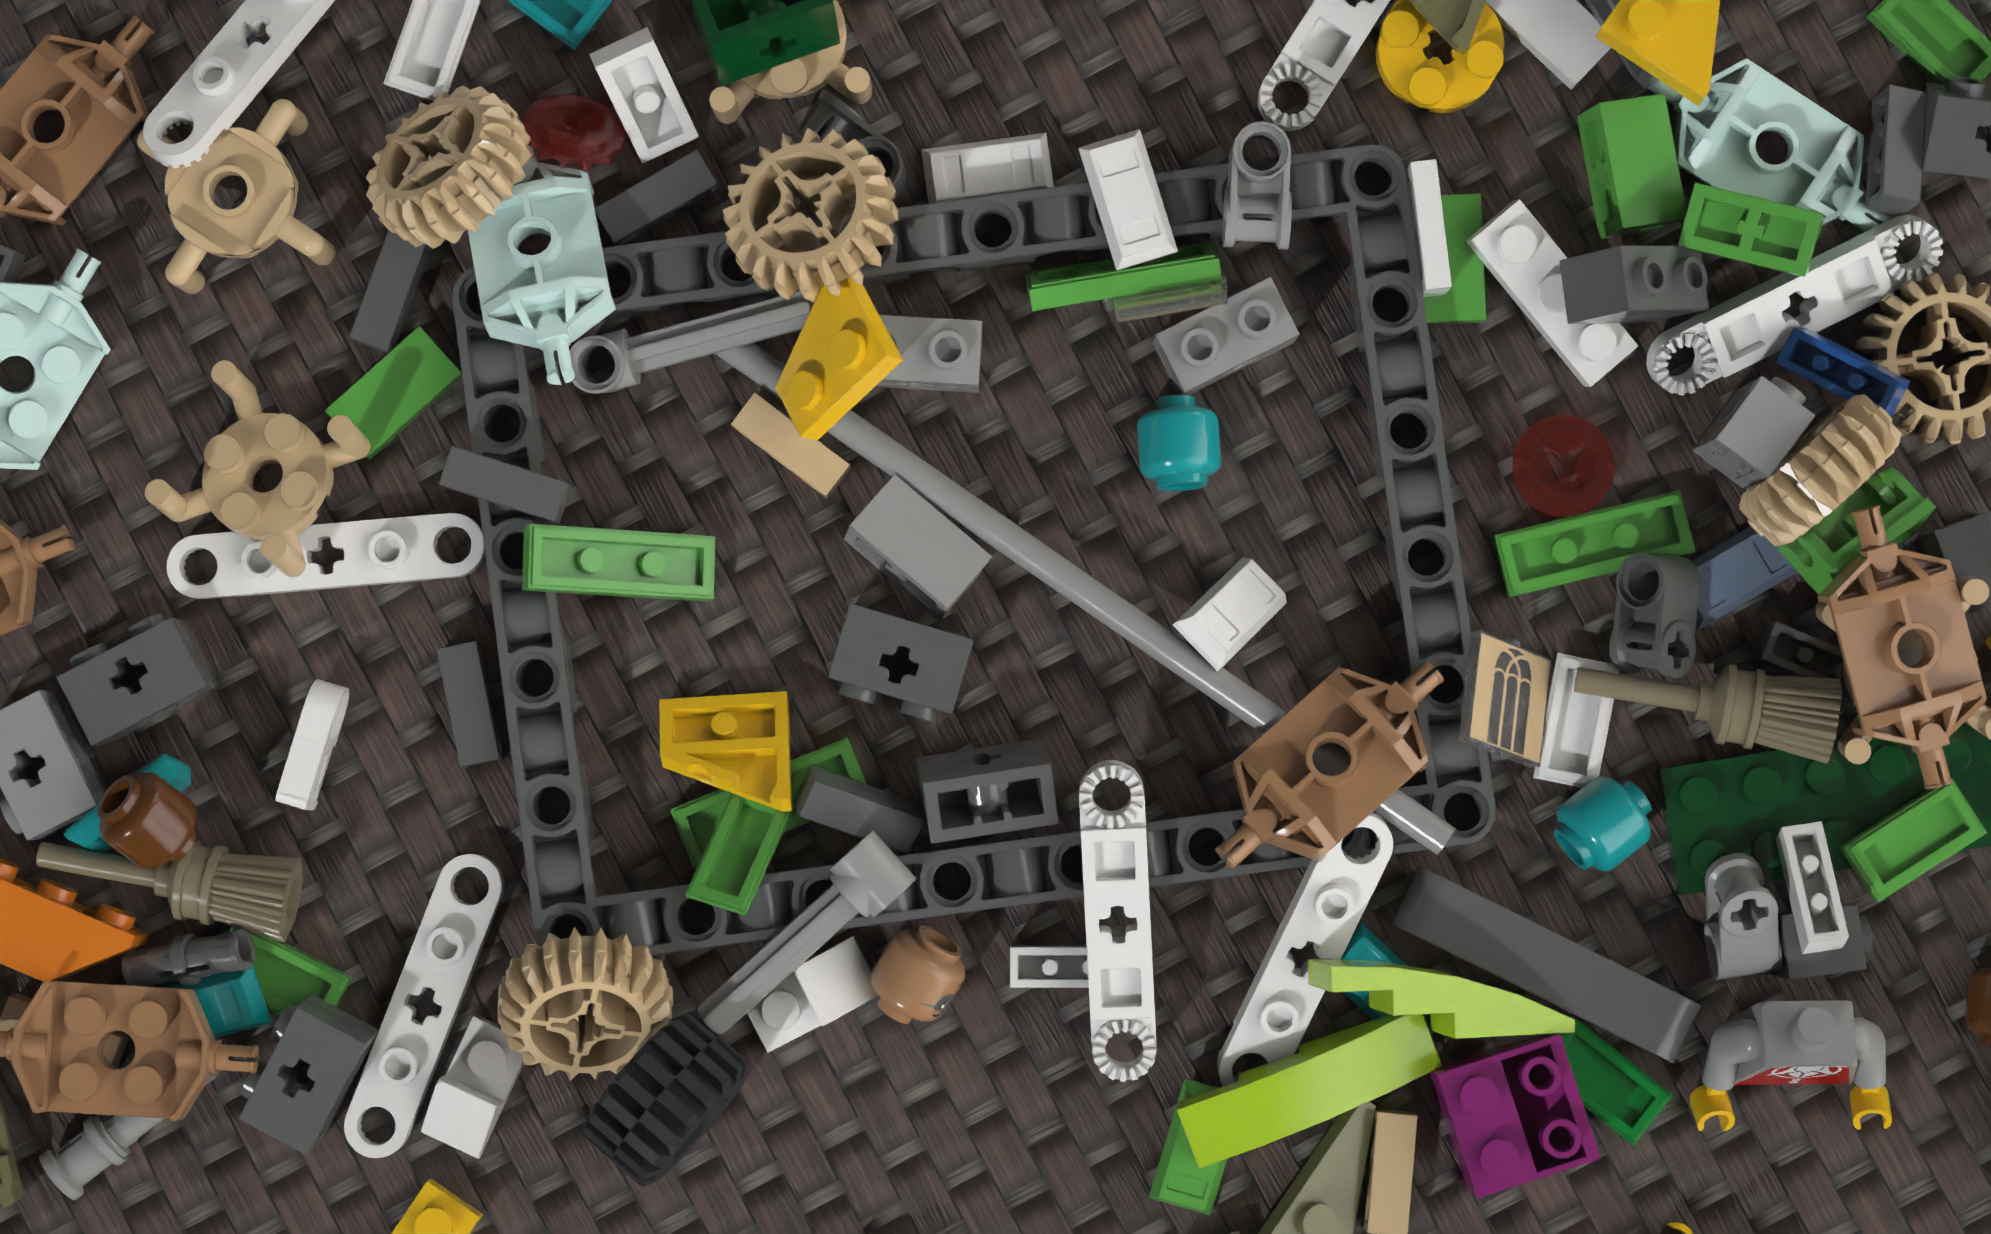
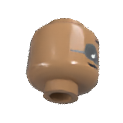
M926 925L919 926L917 930L905 929L896 933L871 971V984L880 996L877 1002L879 1008L890 1018L903 1024H909L912 1019L930 1022L939 1018L965 980V966L960 960L962 950L959 945L943 932Z

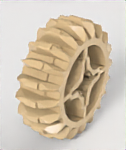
M463 85L456 88L451 95L444 91L438 93L434 102L429 105L423 102L419 103L418 111L408 119L402 118V125L395 133L385 136L387 141L386 147L376 152L372 157L377 166L372 168L366 176L370 183L366 196L373 204L372 209L380 216L379 220L391 233H396L402 240L409 241L415 247L427 244L434 249L440 246L445 239L455 244L459 241L463 232L468 229L476 233L482 220L489 215L496 216L495 209L502 201L513 198L510 189L526 176L521 167L528 163L532 156L527 149L531 137L524 130V124L517 118L518 114L505 100L501 101L494 93L487 92L482 86L469 90Z
M807 127L801 143L795 144L790 136L782 133L781 149L772 153L770 149L759 145L758 154L761 162L756 167L740 164V174L746 183L728 186V196L734 205L723 209L724 221L730 228L725 233L727 244L736 253V262L742 271L752 275L757 285L766 291L774 287L781 297L789 301L799 290L806 300L814 303L820 287L826 286L831 295L840 297V281L850 277L853 282L863 285L864 276L860 268L865 263L881 267L882 256L876 246L894 245V234L888 225L899 221L898 209L894 202L891 201L896 197L895 187L890 178L885 177V168L879 158L874 157L873 154L869 155L864 145L856 139L846 144L842 135L832 129L821 141L817 132ZM780 200L778 207L772 212L773 208ZM800 203H804L811 213L815 212L822 223V227H817L810 217L806 218L799 206ZM852 215L848 225L840 233L843 223ZM815 249V250H812V251L803 252V251H805V250Z
M1938 273L1926 276L1922 289L1911 279L1900 285L1901 299L1891 293L1881 298L1879 304L1885 316L1872 313L1864 319V325L1877 337H1862L1856 341L1855 348L1862 353L1872 355V362L1901 377L1911 376L1921 380L1927 387L1929 400L1936 401L1937 408L1931 407L1918 400L1906 389L1893 416L1896 413L1900 415L1896 427L1902 434L1901 437L1909 435L1917 424H1919V442L1924 445L1934 443L1939 431L1947 446L1959 444L1963 430L1973 440L1986 434L1984 420L1991 424V304L1985 303L1989 295V284L1979 283L1967 295L1966 277L1961 274L1952 276L1946 285V289ZM1924 311L1926 325L1920 328L1921 343L1918 349L1907 354L1896 355L1898 340L1903 328L1916 313ZM1948 312L1956 314L1969 322L1979 333L1983 343H1974L1964 339L1958 331L1956 318H1949ZM1942 347L1944 348L1941 354L1949 351L1952 358L1968 357L1944 369L1943 373L1941 371L1944 365L1936 368L1933 361L1917 362L1931 356L1932 353L1941 350ZM1988 364L1986 380L1981 391L1968 406L1961 409L1959 394L1965 392L1964 381L1968 370L1979 365Z
M1865 394L1852 396L1839 407H1835L1794 443L1769 478L1750 485L1746 492L1742 494L1739 509L1748 518V524L1760 537L1764 535L1774 547L1792 543L1800 535H1804L1811 527L1818 524L1825 516L1835 510L1845 499L1854 494L1855 490L1867 481L1885 463V460L1894 453L1895 448L1899 446L1902 434L1892 423V417Z
M574 927L569 938L560 939L554 934L548 933L543 947L527 944L522 958L510 960V966L506 971V975L502 977V984L499 985L498 1023L501 1025V1033L505 1034V1039L508 1041L509 1050L520 1052L524 1065L540 1063L545 1076L561 1070L566 1072L570 1081L578 1073H590L596 1082L603 1071L610 1070L618 1075L647 1041L672 1020L673 988L669 985V978L663 968L662 960L652 958L648 945L632 947L626 933L613 940L606 938L602 928L594 936H581Z

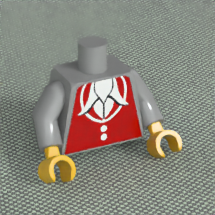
M1766 1001L1751 1006L1726 1020L1725 1024H1721L1711 1037L1702 1075L1704 1085L1696 1088L1690 1095V1105L1698 1130L1702 1131L1704 1122L1714 1115L1718 1116L1722 1131H1728L1733 1127L1735 1116L1727 1091L1732 1089L1734 1085L1851 1084L1853 1081L1856 1086L1850 1092V1103L1854 1127L1857 1130H1861L1860 1118L1866 1114L1878 1113L1882 1115L1883 1128L1887 1129L1891 1126L1892 1115L1889 1093L1884 1086L1886 1084V1041L1884 1034L1875 1023L1862 1017H1854L1852 1001Z

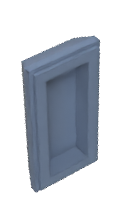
M1750 526L1691 560L1696 565L1701 576V590L1698 598L1695 629L1697 631L1798 573L1779 552L1780 546L1774 547L1764 535L1760 537Z

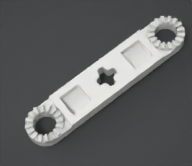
M245 0L147 117L143 127V136L153 156L162 165L167 167L172 165L173 168H180V165L183 164L186 168L191 166L190 162L196 160L198 163L202 160L201 155L203 153L208 154L210 150L208 147L213 145V141L223 129L227 131L335 0ZM267 33L269 41L264 45L260 42H254L249 46L246 42V39L251 34L261 37ZM180 121H182L184 125L190 123L193 126L191 134L184 141L176 144L164 143L163 135H167V128L173 129L172 124L175 123L179 126L181 125Z
M1314 0L1260 86L1258 107L1263 118L1268 123L1275 124L1283 131H1295L1309 125L1319 113L1391 0H1374L1372 3L1361 0L1356 7L1349 5L1345 0ZM1285 81H1293L1299 83L1306 90L1308 104L1303 111H1300L1298 114L1288 115L1285 112L1281 113L1275 107L1272 101V91L1278 84Z
M1901 215L1812 258L1810 270L1806 277L1784 272L1666 330L1653 341L1648 350L1646 364L1649 375L1663 389L1672 394L1684 395V393L1688 392L1690 394L1695 393V389L1702 388L1720 377L1726 378L1782 350L1793 327H1805L1817 333L1879 302L1886 294H1895L1894 291L1899 289L1902 283L1911 279L1914 281L1923 280L1922 277L1932 274L1931 269L1934 266L1937 267L1940 263L1938 258L1943 254V249H1941L1943 244L1942 238L1939 237V232L1936 228L1917 216ZM1912 232L1919 234L1921 246L1915 258L1904 264L1896 263L1895 261L1897 260L1893 254H1896L1897 251L1894 247H1898L1900 244L1897 241L1905 239V234L1907 236H1910ZM1794 292L1803 298H1807V300L1799 305L1801 314L1796 318H1793L1786 312H1782L1790 306L1789 296ZM1683 345L1686 347L1692 346L1695 354L1692 366L1681 375H1668L1669 372L1666 367H1668L1669 363L1666 360H1670L1671 356L1669 354L1671 352L1675 353V348L1677 347L1681 349Z
M444 513L311 525L305 531L298 534L306 562L304 572L298 577L286 576L262 555L261 545L263 541L252 540L235 532L191 535L180 540L172 548L167 559V574L174 588L183 595L196 599H212L459 578L472 574L481 566L486 555L483 532L480 525L463 514ZM448 528H462L471 538V551L463 561L455 564L447 563L438 555V549L436 548L438 538ZM330 538L334 548L344 550V560L334 563L333 573L325 574L324 567L312 563L311 556L312 552L322 550V540ZM207 549L213 553L217 560V572L209 583L195 585L185 576V560L195 550Z
M1106 760L1089 768L1082 777L1079 786L1091 1042L1093 1059L1101 1073H1104L1112 1080L1117 1079L1121 1082H1126V1080H1137L1138 1077L1148 1073V1070L1155 1062L1157 1052L1145 797L1143 782L1134 768L1121 761ZM1108 777L1115 779L1116 777L1121 781L1123 780L1129 787L1131 796L1123 808L1116 811H1107L1095 803L1093 790L1102 779L1105 780ZM1114 906L1124 907L1125 916L1136 918L1137 920L1136 924L1126 926L1125 936L1112 937L1111 928L1105 925L1100 926L1099 919L1110 917L1111 907ZM1123 1030V1032L1131 1031L1133 1035L1136 1034L1139 1040L1141 1039L1143 1045L1140 1055L1130 1062H1118L1112 1059L1106 1052L1105 1046L1108 1039L1114 1033L1117 1034Z
M1372 812L1357 826L1369 828L1377 834L1375 849L1372 848L1371 854L1368 855L1366 853L1362 858L1360 856H1356V858L1352 855L1348 856L1346 852L1342 851L1341 840L1327 853L1326 858L1322 862L1311 860L1233 1021L1234 1025L1222 1049L1219 1050L1217 1069L1223 1086L1238 1082V1077L1233 1074L1232 1067L1237 1058L1243 1054H1260L1268 1063L1294 1055L1325 990L1308 985V961L1303 963L1301 969L1295 968L1293 956L1288 951L1291 947L1302 949L1307 941L1314 942L1313 948L1319 959H1341L1393 851L1391 832L1386 822L1377 813Z
M472 853L455 857L444 866L439 875L345 1117L344 1131L347 1141L356 1152L363 1156L382 1158L399 1150L407 1141L420 1106L424 1101L504 893L505 882L502 871L493 860L484 855ZM467 867H475L481 870L486 875L489 883L486 897L481 902L473 905L464 903L459 899L458 895L454 892L455 887L453 886L455 877L461 870ZM428 987L435 991L433 1001L437 1005L442 1006L439 1016L429 1015L422 1023L415 1019L417 1009L408 1004L410 995H421ZM371 1107H382L388 1110L395 1120V1132L387 1142H371L369 1138L364 1136L365 1134L361 1130L362 1116Z

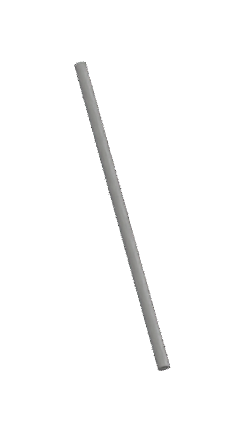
M755 343L714 353L781 400L775 387L786 364ZM852 410L848 411L827 431L891 477L894 474L897 475L927 502L1260 733L1264 734L1288 713L1222 667L1217 672L1193 646ZM1333 743L1319 746L1312 755L1316 769L1324 775H1340L1350 766L1349 755ZM1399 789L1374 811L1436 855L1439 854L1456 829Z

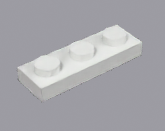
M1520 199L1509 203L1466 240L1467 244L1584 387H1592L1638 347L1637 343L1620 323L1568 324L1559 260L1567 259V257Z

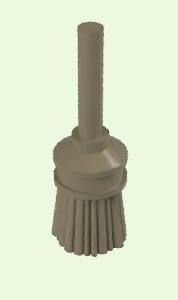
M1731 664L1724 668L1714 682L1700 680L1699 687L1581 667L1577 668L1574 684L1575 693L1694 712V720L1707 721L1716 744L1724 745L1725 742L1742 744V748L1752 749L1753 744L1757 743L1826 764L1830 759L1837 735L1842 697L1840 678L1765 675V671L1762 669L1748 671L1737 669V665Z
M199 841L194 842L190 851L182 859L176 862L169 861L158 868L150 869L139 867L125 856L46 842L40 844L36 857V865L39 868L153 887L155 895L168 898L173 918L176 920L195 919L200 920V923L205 925H213L217 921L284 943L296 919L302 891L301 886L304 879L302 875V858L229 854L226 846H203Z

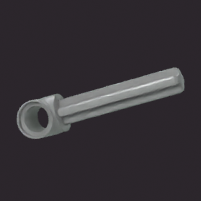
M798 290L789 301L784 297L776 296L631 337L626 329L598 336L584 337L577 341L570 349L572 368L575 373L572 383L587 393H613L623 388L640 384L641 373L802 330L812 309L813 302L806 300ZM600 346L608 349L615 361V369L612 376L603 383L596 381L588 370L589 356Z
M873 830L829 869L831 871L829 877L833 884L698 1005L697 1012L709 1029L718 1035L726 1033L858 913L867 918L869 916L874 918L916 880V877Z

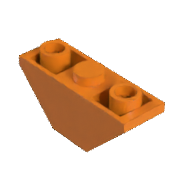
M0 858V964L42 982L55 981L146 944L150 933L133 926L137 918L135 915L105 903H100L96 911L75 902L78 892L64 884L41 878L39 885H35L16 877L19 866Z

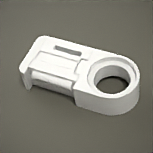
M316 679L312 684L302 709L275 801L303 810H315L333 746L335 747L346 713L349 688Z

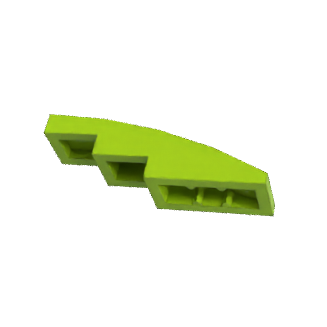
M1308 959V985L1329 992L1369 991V1008L1393 1016L1429 1014L1430 1030L1454 1039L1575 1032V1019L1519 994L1434 969L1374 960Z
M1389 1014L1301 1044L1297 1054L1238 1073V1082L1177 1102V1112L1200 1169L1329 1120L1385 1095L1441 1067L1442 1064L1424 1014L1397 1016Z

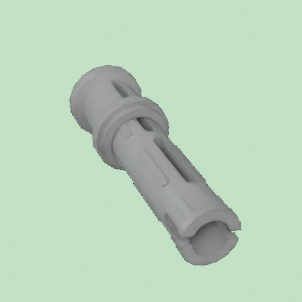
M220 1070L219 1073H212L206 1085L222 1075L224 1070ZM91 1115L83 1121L84 1129L56 1152L49 1149L40 1155L41 1165L61 1192L75 1201L84 1194L83 1186L111 1164L120 1166L128 1159L127 1155L131 1153L129 1146L152 1127L160 1123L163 1118Z

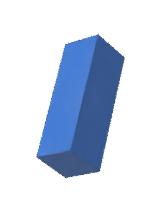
M1793 327L1776 361L1777 364L1846 400H1849L1852 396L1865 394L1876 405L1879 404L1891 417L1910 383L1909 380L1805 327Z

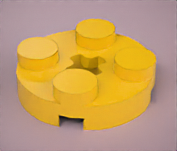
M1398 0L1380 27L1376 47L1378 70L1390 92L1406 104L1412 103L1418 108L1429 109L1428 112L1440 114L1464 109L1480 99L1492 84L1503 66L1504 35L1500 22L1492 8L1485 2L1466 53L1462 54L1453 49L1450 52L1452 62L1443 65L1438 57L1427 59L1423 52V49H1426L1431 43L1429 35L1438 32L1408 0Z

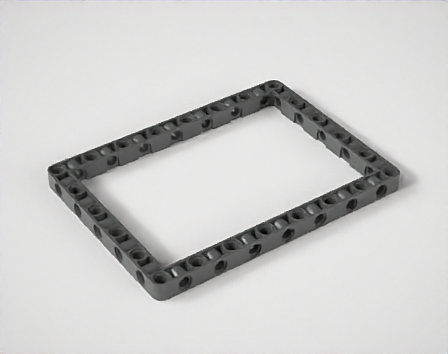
M1369 144L1291 155L1289 188L1292 196L1291 222L1334 216V222L1341 221L1342 228L1347 227L1352 252V273L1349 276L1359 352H1365L1370 380V398L1366 404L1376 476H1382L1387 501L1388 523L1384 526L1394 602L1399 601L1403 615L1406 649L1401 654L1405 679L1426 660L1434 666L1433 669L1435 667L1449 669L1455 675L1458 683L1455 696L1447 703H1439L1433 700L1429 694L1417 703L1418 707L1414 712L1426 749L1428 763L1424 769L1423 777L1419 778L1420 784L1399 788V790L1444 821H1446L1444 806L1447 800L1458 793L1468 796L1473 801L1475 817L1467 828L1455 829L1444 847L1470 844L1481 840L1490 832L1495 821L1496 807L1487 743L1470 737L1477 672L1406 171L1400 157L1393 150L1383 145ZM1277 157L1245 162L1252 169L1263 171L1274 167ZM1228 164L1154 173L1174 238L1209 233L1210 239L1222 238L1225 190L1228 187ZM1363 167H1374L1380 170L1386 178L1387 190L1377 196H1369L1361 192L1354 180L1355 172ZM1087 182L897 208L899 221L888 225L894 234V245H885L881 267L864 264L860 270L864 276L863 286L910 280V274L923 271L958 267L960 273L1035 263V258L1038 256L1084 250L1085 256L1111 252L1090 184ZM852 215L843 223L840 233L848 225ZM990 217L1004 220L1012 232L1008 241L998 247H987L981 244L976 238L975 230L982 220ZM1243 218L1245 220L1271 221L1270 219L1265 218ZM813 219L817 227H822L819 219ZM727 231L602 248L606 271L613 268H623L629 271L631 285L623 296L613 299L616 310L601 321L659 314V307L702 301L707 302L711 307L769 299L780 295L774 287L768 291L762 289L757 285L753 277L741 282L733 281L725 276L724 265L728 257L734 253L726 241L727 236L725 233ZM809 249V250H805V251H803V252H808V251H812V250H815V249ZM474 267L468 268L458 277L453 287L452 301L472 452L541 474L540 463L545 462L537 393L536 387L532 385L528 375L524 345L489 336L483 323L482 315L476 314L473 306L478 287ZM1382 291H1391L1397 294L1402 299L1405 307L1403 318L1396 322H1386L1380 319L1372 307L1374 295ZM503 410L516 411L521 420L518 434L507 442L494 441L490 433V423L493 417ZM1409 416L1417 421L1422 430V440L1418 447L1413 449L1402 448L1392 440L1390 425L1394 418ZM478 498L537 945L543 947L548 933L555 935L556 924L565 914L579 917L585 923L587 936H594L600 928H602L606 938L612 940L626 933L632 947L648 945L650 955L772 939L809 906L807 900L808 891L814 882L818 880L831 881L829 877L831 871L829 869L834 864L764 874L746 916L713 906L715 921L712 928L704 933H695L689 930L684 925L681 917L682 908L685 902L690 899L685 895L690 883L614 895H602L601 889L596 888L590 853V841L595 837L585 763H581L579 760L573 719L574 713H578L571 653L569 638L564 636L561 628L557 592L522 590L523 569H513L506 558V548L509 542L517 536L524 535V526L528 524L554 525V523ZM1417 541H1426L1432 544L1439 553V567L1431 576L1420 575L1410 567L1408 551L1411 545ZM543 660L552 668L554 681L547 693L534 697L524 688L522 682L523 673L532 662ZM1427 677L1423 681H1421L1417 686L1424 682L1427 679ZM551 787H558L564 790L570 800V811L567 817L557 824L545 820L539 810V799L542 793ZM1244 809L1146 822L1149 887L1309 866L1312 859L1266 843L1265 845L1260 844L1233 870L1226 864V858L1241 846V843L1223 860L1219 857L1215 862L1207 865L1195 862L1188 850L1192 834L1205 827L1212 828L1221 835L1224 842L1243 825ZM1382 817L1393 838L1392 854L1428 850V848ZM1357 827L1348 834L1346 840L1342 843V851L1346 852L1348 856L1352 855L1354 858L1356 856L1362 858L1366 853L1369 855L1372 848L1375 849L1377 834L1369 828ZM1081 830L897 856L916 877V880L874 918L872 916L867 918L858 913L841 929L1084 896L1083 881L1078 882L1068 879L1062 873L1060 867L1064 852L1072 846L1081 845ZM948 862L963 865L971 877V886L968 892L956 899L940 895L934 885L936 870L942 864Z

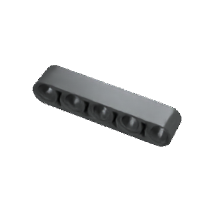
M1420 866L1391 923L1671 1063H1674L1701 1007L1698 1003Z

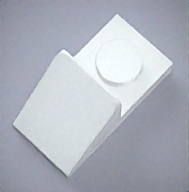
M648 27L589 54L642 164L699 137Z
M854 936L806 960L747 1014L767 1053L821 1025L823 1027L877 997L878 994L871 984V969Z
M479 1015L472 1017L446 1075L438 1079L421 1129L422 1133L478 1159L483 1153L524 1064L520 1052L509 1050L508 1041L505 1039V1034L501 1033L500 1025Z

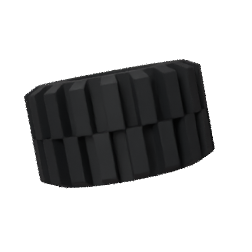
M692 1012L680 1015L669 1021L648 1040L609 1084L588 1114L583 1136L641 1187L654 1183L665 1176L692 1149L723 1113L744 1084L750 1064Z

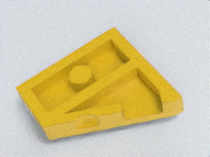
M1620 0L1595 37L1699 106L1710 91L1720 0Z
M850 277L840 281V297L831 295L826 286L821 287L775 387L800 437L818 441L903 361L863 285L853 282Z
M787 691L659 699L660 757L663 768L782 812L792 811L790 726Z

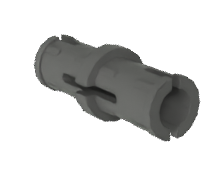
M245 929L200 938L191 933L176 936L172 943L167 945L126 951L127 956L122 959V973L126 984L130 986L152 987L154 985L179 982L184 986L199 984L201 977L251 969L253 967L251 963H254L256 959V949L252 936Z

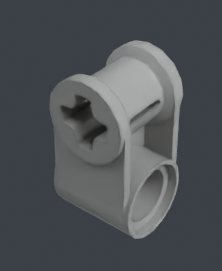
M1264 121L1251 123L1240 131L1231 146L1228 164V187L1225 190L1223 209V247H1233L1236 241L1274 242L1278 249L1288 250L1292 216L1291 191H1289L1291 147L1290 140L1285 132L1275 124ZM1260 138L1271 143L1277 154L1276 165L1269 170L1263 171L1255 170L1248 166L1242 154L1243 145L1251 139ZM1243 218H1265L1270 219L1271 221L1245 220Z
M1732 853L1720 857L1706 871L1704 880L1707 920L1704 926V941L1709 967L1714 979L1720 980L1780 970L1782 967V950L1778 933V906L1774 895L1764 888V877L1759 863L1753 857L1743 853Z

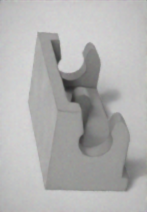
M895 474L849 525L844 540L939 621L942 620L977 579L982 569L992 558L988 552Z

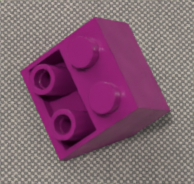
M1560 1034L1488 1048L1442 1063L1441 1067L1429 1072L1467 1190L1477 1199L1601 1159Z

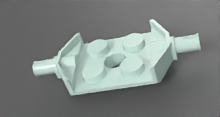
M1746 58L1712 76L1710 91L1699 106L1661 81L1648 87L1649 90L1657 95L1665 94L1666 101L1675 106L1674 110L1678 112L1674 133L1678 168H1683L1708 186L1823 213L1822 226L1839 218L1842 221L1846 219L1864 232H1867L1892 219L1891 216H1887L1882 212L1865 209L1866 201L1861 199L1864 192L1859 189L1864 135ZM1771 131L1778 133L1785 139L1788 146V155L1783 163L1771 165L1764 162L1756 152V139L1760 133Z
M524 129L532 139L531 132L527 129ZM530 139L527 149L532 156L528 163L521 167L526 176L510 189L513 198L502 201L495 209L496 216H487L480 222L478 231L475 233L468 229L483 323L489 336L541 349L544 354L548 383L561 385L558 362L565 383H569L575 378L569 351L570 344L616 310L610 292L592 196L594 195V190L588 173L578 169L538 162L537 158L534 157L532 140ZM541 233L551 237L548 247L539 254L526 255L518 251L521 242L532 234Z
M78 248L60 280L54 279L52 284L0 281V363L10 356H21L29 360L34 368L33 381L26 389L11 392L0 386V468L38 470L41 465L40 460L104 355H108L111 350L81 303L84 297L81 295L102 262L90 256L81 273L76 277L88 257V254Z

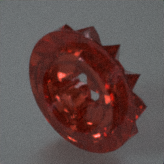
M576 95L548 96L530 105L524 115V130L530 136L528 145L536 148L538 159L554 158L558 160L561 169L568 164H577L583 170L589 171L594 163L610 165L615 154L622 152L625 128L620 118L611 109L595 100ZM564 126H566L568 132H563Z
M1568 415L1551 416L1532 425L1520 438L1513 451L1512 480L1520 491L1524 502L1532 505L1545 515L1559 517L1576 516L1593 508L1608 492L1614 475L1612 449L1602 432L1590 422ZM1543 446L1549 452L1553 451L1560 457L1568 452H1574L1578 447L1583 450L1576 457L1577 461L1572 466V471L1577 476L1575 479L1582 486L1581 488L1575 482L1571 483L1564 477L1555 482L1551 481L1546 486L1542 483L1548 477L1546 473L1552 467L1550 460L1547 458L1548 454L1542 448Z

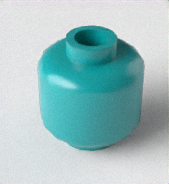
M1171 395L1158 398L1156 400L1157 409L1145 413L1137 422L1139 469L1141 474L1150 480L1156 481L1157 489L1160 491H1187L1207 486V477L1217 473L1221 466L1217 415L1205 407L1195 406V397L1191 395Z
M1598 776L1559 806L1556 813L1559 827L1554 830V836L1563 851L1578 867L1586 871L1592 866L1600 871L1608 872L1648 842L1651 836V829L1646 815L1652 811V807L1644 793L1631 781L1627 780L1620 785L1611 778Z

